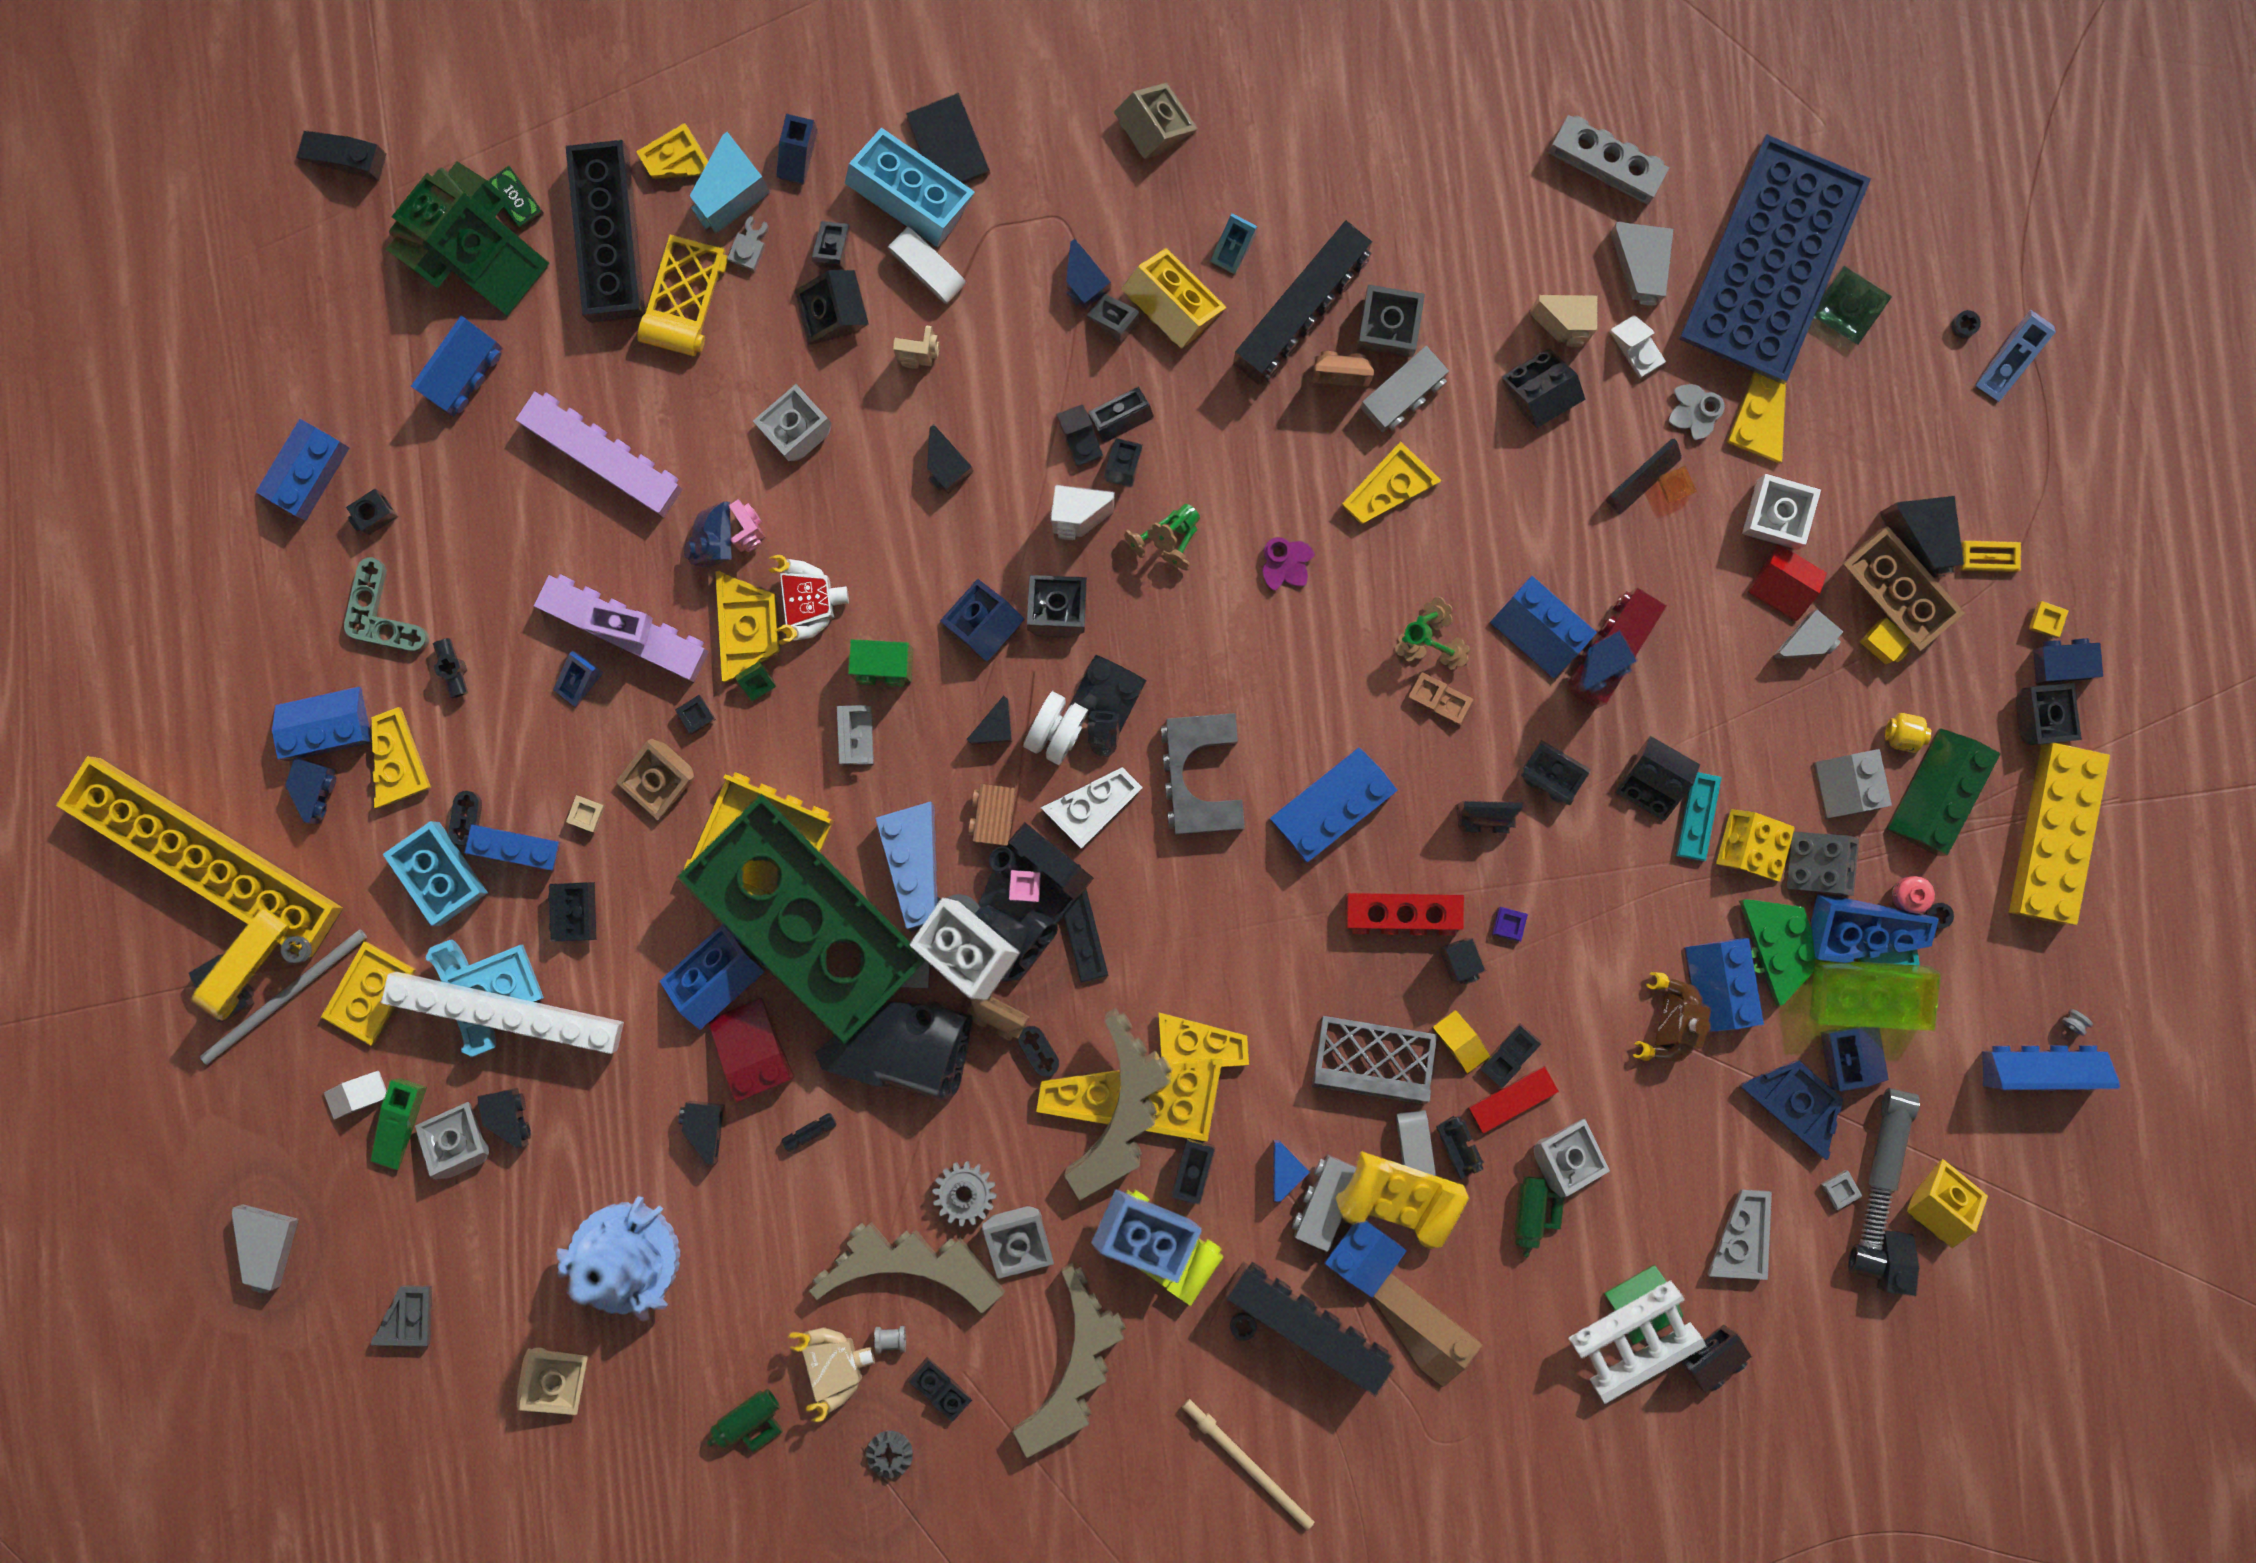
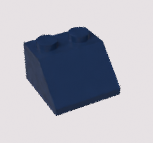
M977 578L942 617L940 622L987 662L1010 635L1018 629L1025 618L1003 597Z

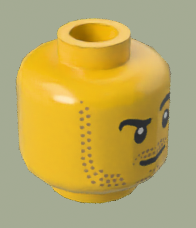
M1898 713L1894 718H1890L1885 729V739L1889 741L1892 748L1912 753L1918 752L1923 745H1928L1931 738V729L1927 728L1925 718L1906 713Z

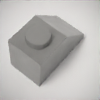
M1816 609L1804 618L1773 656L1776 659L1815 657L1826 652L1830 654L1840 644L1841 641L1838 638L1843 631Z

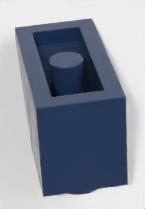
M1074 238L1070 242L1066 279L1068 291L1066 295L1075 306L1080 304L1085 310L1111 289V281Z

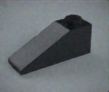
M304 130L296 158L379 181L387 154L375 143L348 136Z

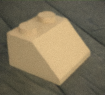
M1539 295L1530 309V314L1559 343H1567L1568 347H1581L1597 331V296Z

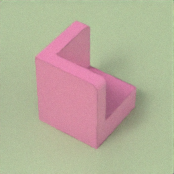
M1011 870L1009 900L1038 902L1040 898L1041 873Z

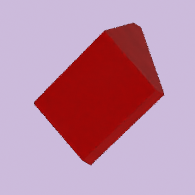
M1776 544L1748 593L1797 622L1820 594L1827 572L1786 547Z

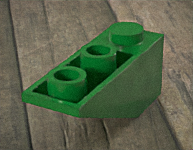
M402 1078L390 1080L380 1110L371 1156L372 1162L396 1170L400 1169L427 1090L426 1086Z

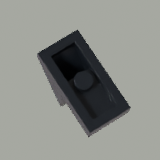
M821 221L812 254V262L816 266L845 269V249L849 237V224Z
M1083 404L1056 414L1077 467L1103 458V453L1093 430V424Z
M1115 438L1104 474L1107 482L1127 487L1133 486L1143 444Z

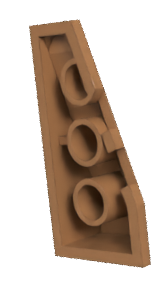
M1390 1273L1373 1296L1374 1301L1419 1368L1443 1387L1467 1367L1483 1346L1478 1339L1392 1273Z

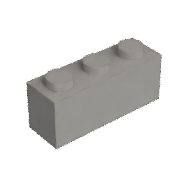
M1426 345L1362 402L1360 408L1382 433L1388 427L1394 430L1405 420L1402 417L1409 409L1413 412L1416 411L1426 401L1423 397L1430 390L1436 393L1447 383L1444 378L1449 373V370Z
M1328 1154L1325 1160L1320 1158L1314 1175L1318 1176L1314 1187L1308 1186L1303 1198V1202L1306 1203L1302 1214L1299 1212L1296 1214L1291 1227L1295 1230V1238L1328 1252L1342 1219L1336 1196L1349 1185L1356 1166Z

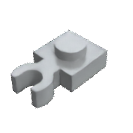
M750 216L745 223L746 235L737 233L727 259L731 263L755 272L765 249V244L760 242L759 239L767 234L768 224L763 222L759 230H753L752 226L755 220Z

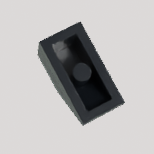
M933 424L929 430L927 469L931 476L928 480L938 491L943 488L949 494L974 471L968 461Z
M688 1101L685 1103V1107L680 1108L678 1123L683 1125L682 1133L707 1164L714 1165L718 1162L724 1104Z
M1883 1230L1885 1234H1883L1884 1239H1882V1250L1886 1252V1267L1881 1279H1878L1877 1288L1887 1293L1916 1296L1919 1262L1914 1234Z

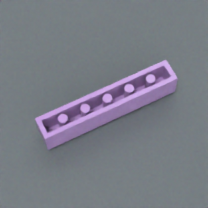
M534 391L516 418V421L663 518L683 490L676 484L679 480L677 477L666 470L662 474L653 469L655 463L640 454L636 458L629 453L631 448L619 439H616L613 443L605 437L607 432L593 423L591 427L581 422L584 417L573 409L569 408L566 412L558 407L560 401L545 392L541 396Z
M559 574L557 579L550 575L548 576L534 604L538 609L582 630H585L583 629V624L590 600L625 609L627 607L612 598L609 603L599 599L601 593L585 586L583 591L573 587L575 581ZM651 623L646 646L591 633L692 682H695L709 653L708 650L702 648L704 642L690 635L685 640L676 635L677 629L665 623H662L661 627Z

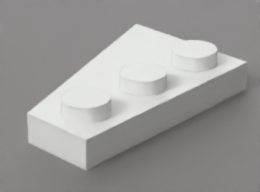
M1122 767L1041 807V809L1082 849L1143 787Z

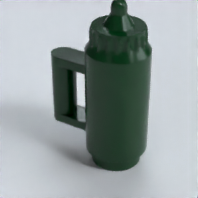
M1523 1176V1182L1519 1183L1514 1227L1515 1245L1521 1246L1525 1258L1530 1256L1533 1248H1539L1544 1228L1561 1229L1565 1198L1560 1197L1557 1193L1548 1192L1549 1187L1546 1186V1179ZM1547 1197L1553 1198L1550 1223L1545 1222Z
M769 1389L763 1392L758 1391L718 1419L717 1423L710 1429L712 1436L707 1441V1445L711 1447L718 1444L721 1448H726L742 1439L751 1451L755 1452L780 1435L783 1430L773 1418L776 1415V1411L780 1409L779 1402ZM765 1422L771 1425V1427L754 1439H751L748 1435Z

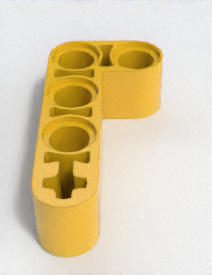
M266 908L262 909L196 990L191 1001L216 1019H226L239 1002V999L236 998L237 995L287 933L289 925Z

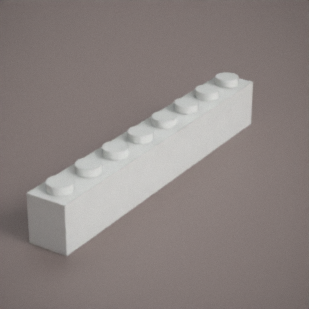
M400 972L388 974L382 998L383 1004L611 1054L618 1050L624 1022Z

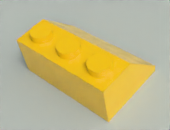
M1167 248L1140 264L1121 288L1128 295L1129 299L1137 304L1148 315L1149 319L1157 324L1169 336L1170 340L1181 349L1195 340L1226 309V306Z

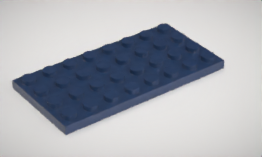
M1766 134L1679 340L1781 384H1785L1790 376L1871 178Z

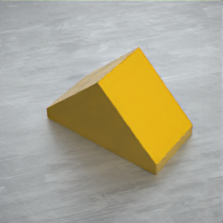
M1456 1010L1433 1026L1435 1032L1467 1074L1490 1057L1478 1035Z

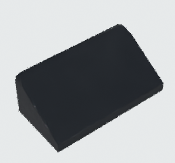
M1139 386L1088 412L1104 443L1154 418L1150 404Z

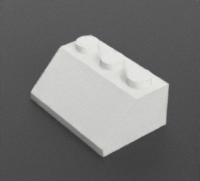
M1056 485L1051 517L1053 533L1058 534V538L1065 540H1075V536L1082 537L1114 512V493Z

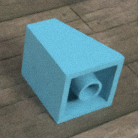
M728 132L722 135L690 194L694 202L691 209L696 214L695 216L705 229L711 227L715 233H718L770 193L761 174Z

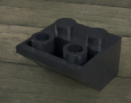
M1550 348L1537 354L1524 364L1513 368L1501 377L1522 414L1536 428L1586 400L1578 374Z
M1650 736L1634 757L1615 793L1665 821L1693 786L1700 764Z

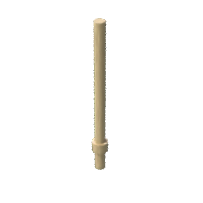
M1190 1399L1182 1405V1408L1197 1422L1196 1426L1204 1434L1208 1433L1306 1531L1313 1526L1314 1521L1216 1425L1217 1421L1209 1413L1205 1414Z

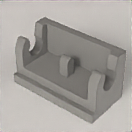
M837 706L839 764H874L871 706Z

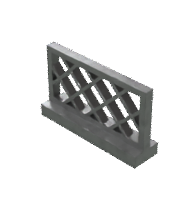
M1323 1016L1312 1086L1426 1105L1430 1102V1085L1437 1034ZM1328 1024L1339 1025L1346 1036L1333 1044L1326 1035ZM1346 1027H1351L1355 1029L1349 1032V1030ZM1360 1029L1368 1030L1375 1039L1363 1049L1352 1036ZM1374 1031L1382 1032L1383 1034L1378 1037ZM1388 1034L1397 1035L1403 1043L1401 1047L1392 1053L1389 1052L1381 1041ZM1403 1036L1413 1037V1038H1411L1409 1041H1406ZM1349 1038L1359 1052L1346 1061L1336 1047ZM1417 1038L1429 1040L1428 1052L1421 1058L1417 1056L1409 1045ZM1326 1041L1330 1047L1324 1051ZM1378 1043L1387 1057L1374 1065L1365 1051ZM1406 1047L1415 1059V1062L1403 1070L1393 1056ZM1331 1050L1334 1051L1342 1062L1334 1070L1322 1068L1323 1056ZM1359 1055H1362L1371 1068L1364 1074H1356L1348 1064ZM1427 1057V1063L1425 1066L1422 1060ZM1389 1059L1399 1072L1392 1079L1383 1078L1377 1069ZM1418 1064L1425 1073L1424 1084L1412 1083L1406 1072ZM1345 1066L1348 1072H1343L1339 1070ZM1373 1071L1377 1077L1368 1076V1074ZM1402 1076L1405 1081H1399L1396 1079Z

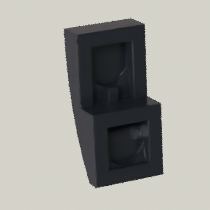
M1519 1023L1481 1067V1070L1503 1088L1522 1068V1064L1538 1049L1541 1041Z

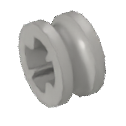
M2070 1009L2068 1012L2070 1016L2068 1018L2064 1017L2062 1022L2077 1034L2085 1036L2087 1033L2085 1029L2092 1027V1021L2080 1012Z

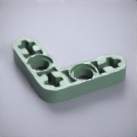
M373 557L361 560L357 566L344 621L346 634L357 640L412 652L424 650L429 643V635L425 629L416 625L377 617L386 578V567L381 561ZM373 564L374 568L378 569V573L372 574L370 583L376 584L375 589L362 585V581L369 582L370 575L365 573L366 568H371ZM369 591L372 594V602L368 606L362 607L358 602L359 594ZM356 609L369 612L368 617L362 614L361 623L365 625V629L359 630L358 634L357 630L352 628L353 623H359L361 615L355 613ZM384 625H391L394 629V635L389 640H382L379 635L380 629ZM401 627H404L402 630L404 634L414 635L415 631H417L421 641L415 642L414 646H412L411 641L401 638Z

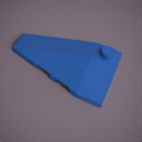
M1817 894L1811 919L1815 958L1847 963L1861 957L1869 956L1873 958L1893 951L1900 953L1931 947L1939 919L1848 898Z

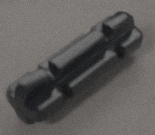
M827 1113L820 1117L819 1121L815 1120L798 1129L794 1135L791 1133L784 1137L782 1144L788 1152H791L798 1148L799 1144L804 1145L822 1135L823 1131L827 1132L836 1127V1120L831 1113Z

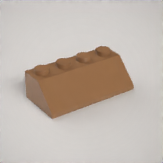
M1888 526L1875 533L1843 564L1918 651L1923 650L1965 614Z

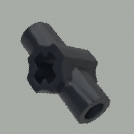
M446 638L434 642L433 646L438 659L437 664L434 665V670L437 676L444 678L450 698H457L468 694L469 692L463 677L467 667L465 661L457 658L452 640ZM449 663L455 664L456 667L452 669V674L446 672V668H450Z

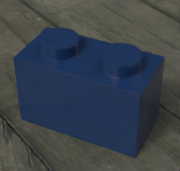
M2089 638L2071 640V645H2061V640L2043 642V647L2033 649L2036 684L2093 680L2103 677L2101 644L2090 643Z

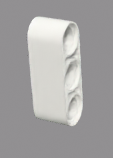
M907 227L888 246L891 253L946 304L967 284L964 278L910 227Z

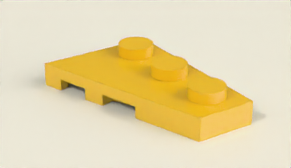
M1756 372L1753 373L1727 443L1777 463L1782 462L1786 383L1781 384Z
M1399 442L1348 496L1341 506L1360 524H1363L1442 480L1402 442Z
M397 707L371 717L372 751L375 761L373 781L375 782L376 791L374 808H381L430 789L431 785L402 708Z
M1158 1012L1161 1057L1164 1056L1168 1063L1223 1055L1221 1067L1249 1065L1247 1035Z

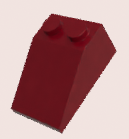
M762 998L714 1017L709 1022L726 1079L736 1102L794 1078Z

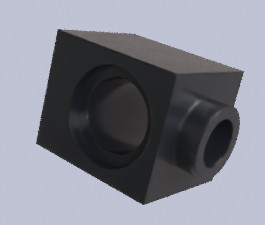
M373 489L346 507L350 513L348 520L357 532L361 530L368 535H371L398 517L385 495L377 489ZM370 507H374L375 515L372 519L366 520L364 516L365 511Z

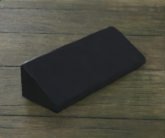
M1675 438L1669 440L1606 497V501L1618 514H1622L1682 459L1677 440Z

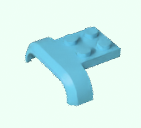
M448 940L431 947L426 955V960L434 965L441 982L532 1002L544 998L524 945L516 946L471 965L468 964L463 951L454 940ZM456 1020L464 1041L463 1053L475 1056L495 1048L496 1038L493 1027Z

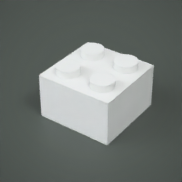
M1764 474L1757 479L1742 534L1796 550L1805 546L1821 490Z

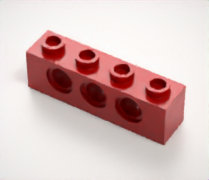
M1346 893L1345 928H1352V934H1370V928H1381V934H1398V929H1410V935H1427V929H1439V935H1456V930H1464V895ZM1374 905L1379 906L1383 911V917L1378 922H1373L1368 917V911ZM1402 906H1407L1412 913L1411 919L1406 923L1401 922L1397 918V911ZM1432 906L1440 911V919L1436 923H1431L1426 918V911Z

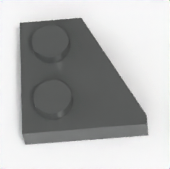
M402 1285L398 1289L390 1309L387 1310L382 1319L383 1322L378 1332L373 1336L371 1345H430L432 1286Z

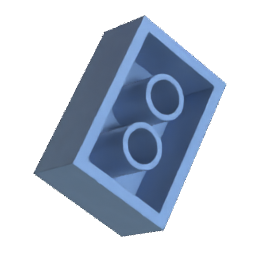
M1116 1189L1091 1243L1102 1254L1178 1283L1202 1229L1189 1218Z

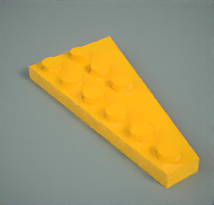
M1223 1055L1169 1063L1172 1068L1170 1083L1144 1098L1145 1100L1149 1098L1157 1110L1155 1125L1145 1131L1208 1142ZM1120 1070L1042 1081L1036 1112L1109 1124L1119 1100L1121 1088Z

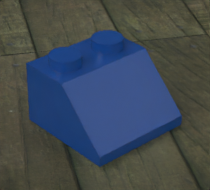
M1366 1220L1364 1223L1358 1222L1352 1225L1325 1264L1373 1298L1407 1250Z

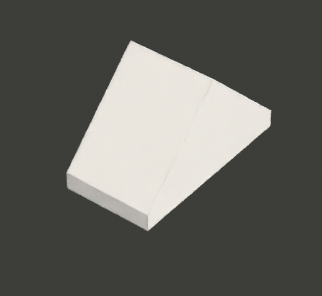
M376 1071L342 1083L324 1092L333 1119H337L384 1100L387 1090L380 1072Z

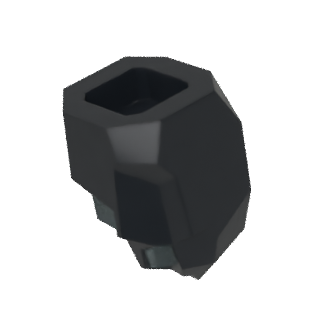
M1102 710L1091 711L1088 719V743L1092 751L1098 756L1109 757L1115 752L1120 730L1119 714Z

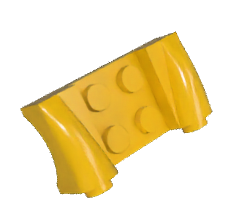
M1361 1152L1358 1157L1356 1170L1351 1182L1344 1191L1336 1196L1339 1210L1347 1222L1351 1224L1364 1223L1368 1215L1414 1229L1419 1242L1429 1249L1443 1247L1469 1200L1464 1185Z

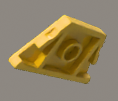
M715 571L722 681L729 682L736 678L737 674L755 663L763 662L779 653L778 632H775L778 629L776 595L721 571Z

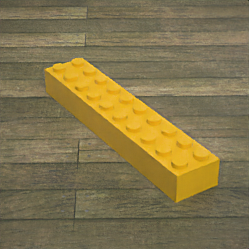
M86 757L56 805L248 925L262 909L266 908L289 925L287 933L279 944L282 945L289 937H304L311 944L312 951L309 957H313L343 907L101 758ZM295 941L293 943L294 948L291 951L299 955V951L303 948L302 945H296Z

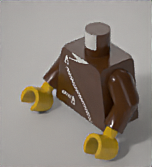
M1651 972L1649 973L1650 975L1657 977V984H1646L1647 987L1656 990H1664L1666 988L1668 992H1665L1655 1041L1656 1048L1647 1043L1637 1041L1634 1045L1643 1047V1052L1640 1055L1633 1054V1056L1643 1061H1649L1652 1057H1655L1656 1060L1683 1061L1694 1049H1701L1704 1046L1706 1034L1710 1031L1709 1018L1711 1009L1702 1003V997L1695 986L1675 979L1669 981L1666 974Z

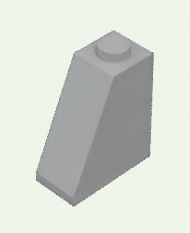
M1616 222L1611 229V237L1631 298L1633 300H1640L1639 303L1642 305L1653 306L1660 303L1666 296L1673 229Z
M244 1204L233 1207L232 1218L242 1283L251 1285V1290L269 1293V1290L276 1289L281 1285L299 1219Z

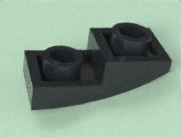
M928 1357L908 1377L909 1383L925 1395L931 1404L952 1422L972 1401V1398Z

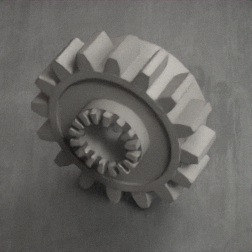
M966 1161L964 1167L960 1168V1165L955 1162L953 1164V1171H950L948 1168L943 1169V1173L946 1176L945 1179L942 1177L936 1178L935 1181L941 1186L940 1188L933 1189L932 1193L939 1195V1198L933 1203L934 1205H942L943 1208L939 1214L942 1216L948 1213L950 1215L949 1223L958 1218L960 1226L964 1225L966 1219H969L970 1223L974 1225L976 1224L977 1215L983 1220L986 1218L985 1208L988 1210L993 1209L994 1206L988 1201L989 1199H995L997 1196L996 1193L990 1192V1189L996 1184L992 1181L988 1182L987 1178L990 1172L987 1171L982 1174L980 1172V1164L975 1166V1168H971L970 1162ZM961 1186H967L972 1191V1198L967 1201L961 1200L957 1195V1189Z

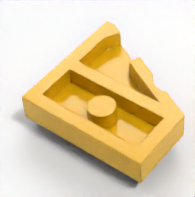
M685 123L636 151L652 179L701 175L708 163L707 158Z

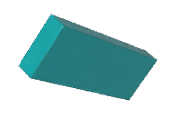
M1697 773L1695 782L1687 793L1676 856L1706 861L1722 777Z

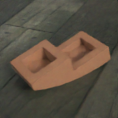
M1421 672L1409 695L1411 700L1462 726L1475 702L1473 698L1448 687L1446 683Z

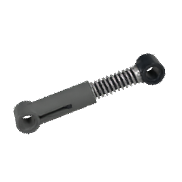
M1887 1088L1884 1092L1881 1102L1882 1120L1868 1182L1874 1188L1870 1189L1873 1192L1869 1194L1872 1197L1868 1199L1870 1204H1867L1869 1209H1866L1868 1214H1865L1867 1219H1864L1866 1224H1863L1865 1229H1862L1864 1234H1861L1863 1238L1860 1239L1859 1244L1853 1245L1848 1260V1270L1850 1273L1875 1279H1881L1884 1274L1886 1252L1882 1250L1883 1242L1881 1239H1884L1882 1234H1885L1883 1229H1886V1226H1884V1224H1887L1885 1219H1888L1886 1214L1890 1213L1887 1210L1891 1208L1888 1204L1892 1203L1889 1199L1893 1198L1891 1196L1894 1193L1893 1191H1898L1911 1124L1919 1110L1918 1094Z

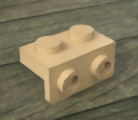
M926 326L923 342L895 338L893 351L897 361L902 362L901 365L904 367L932 366L933 358H938L940 342L937 341L938 336L934 335L932 326Z

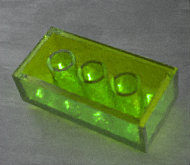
M1815 959L1810 1016L1818 1024L1935 1031L1941 974L1933 967L1923 965L1854 961L1841 963Z

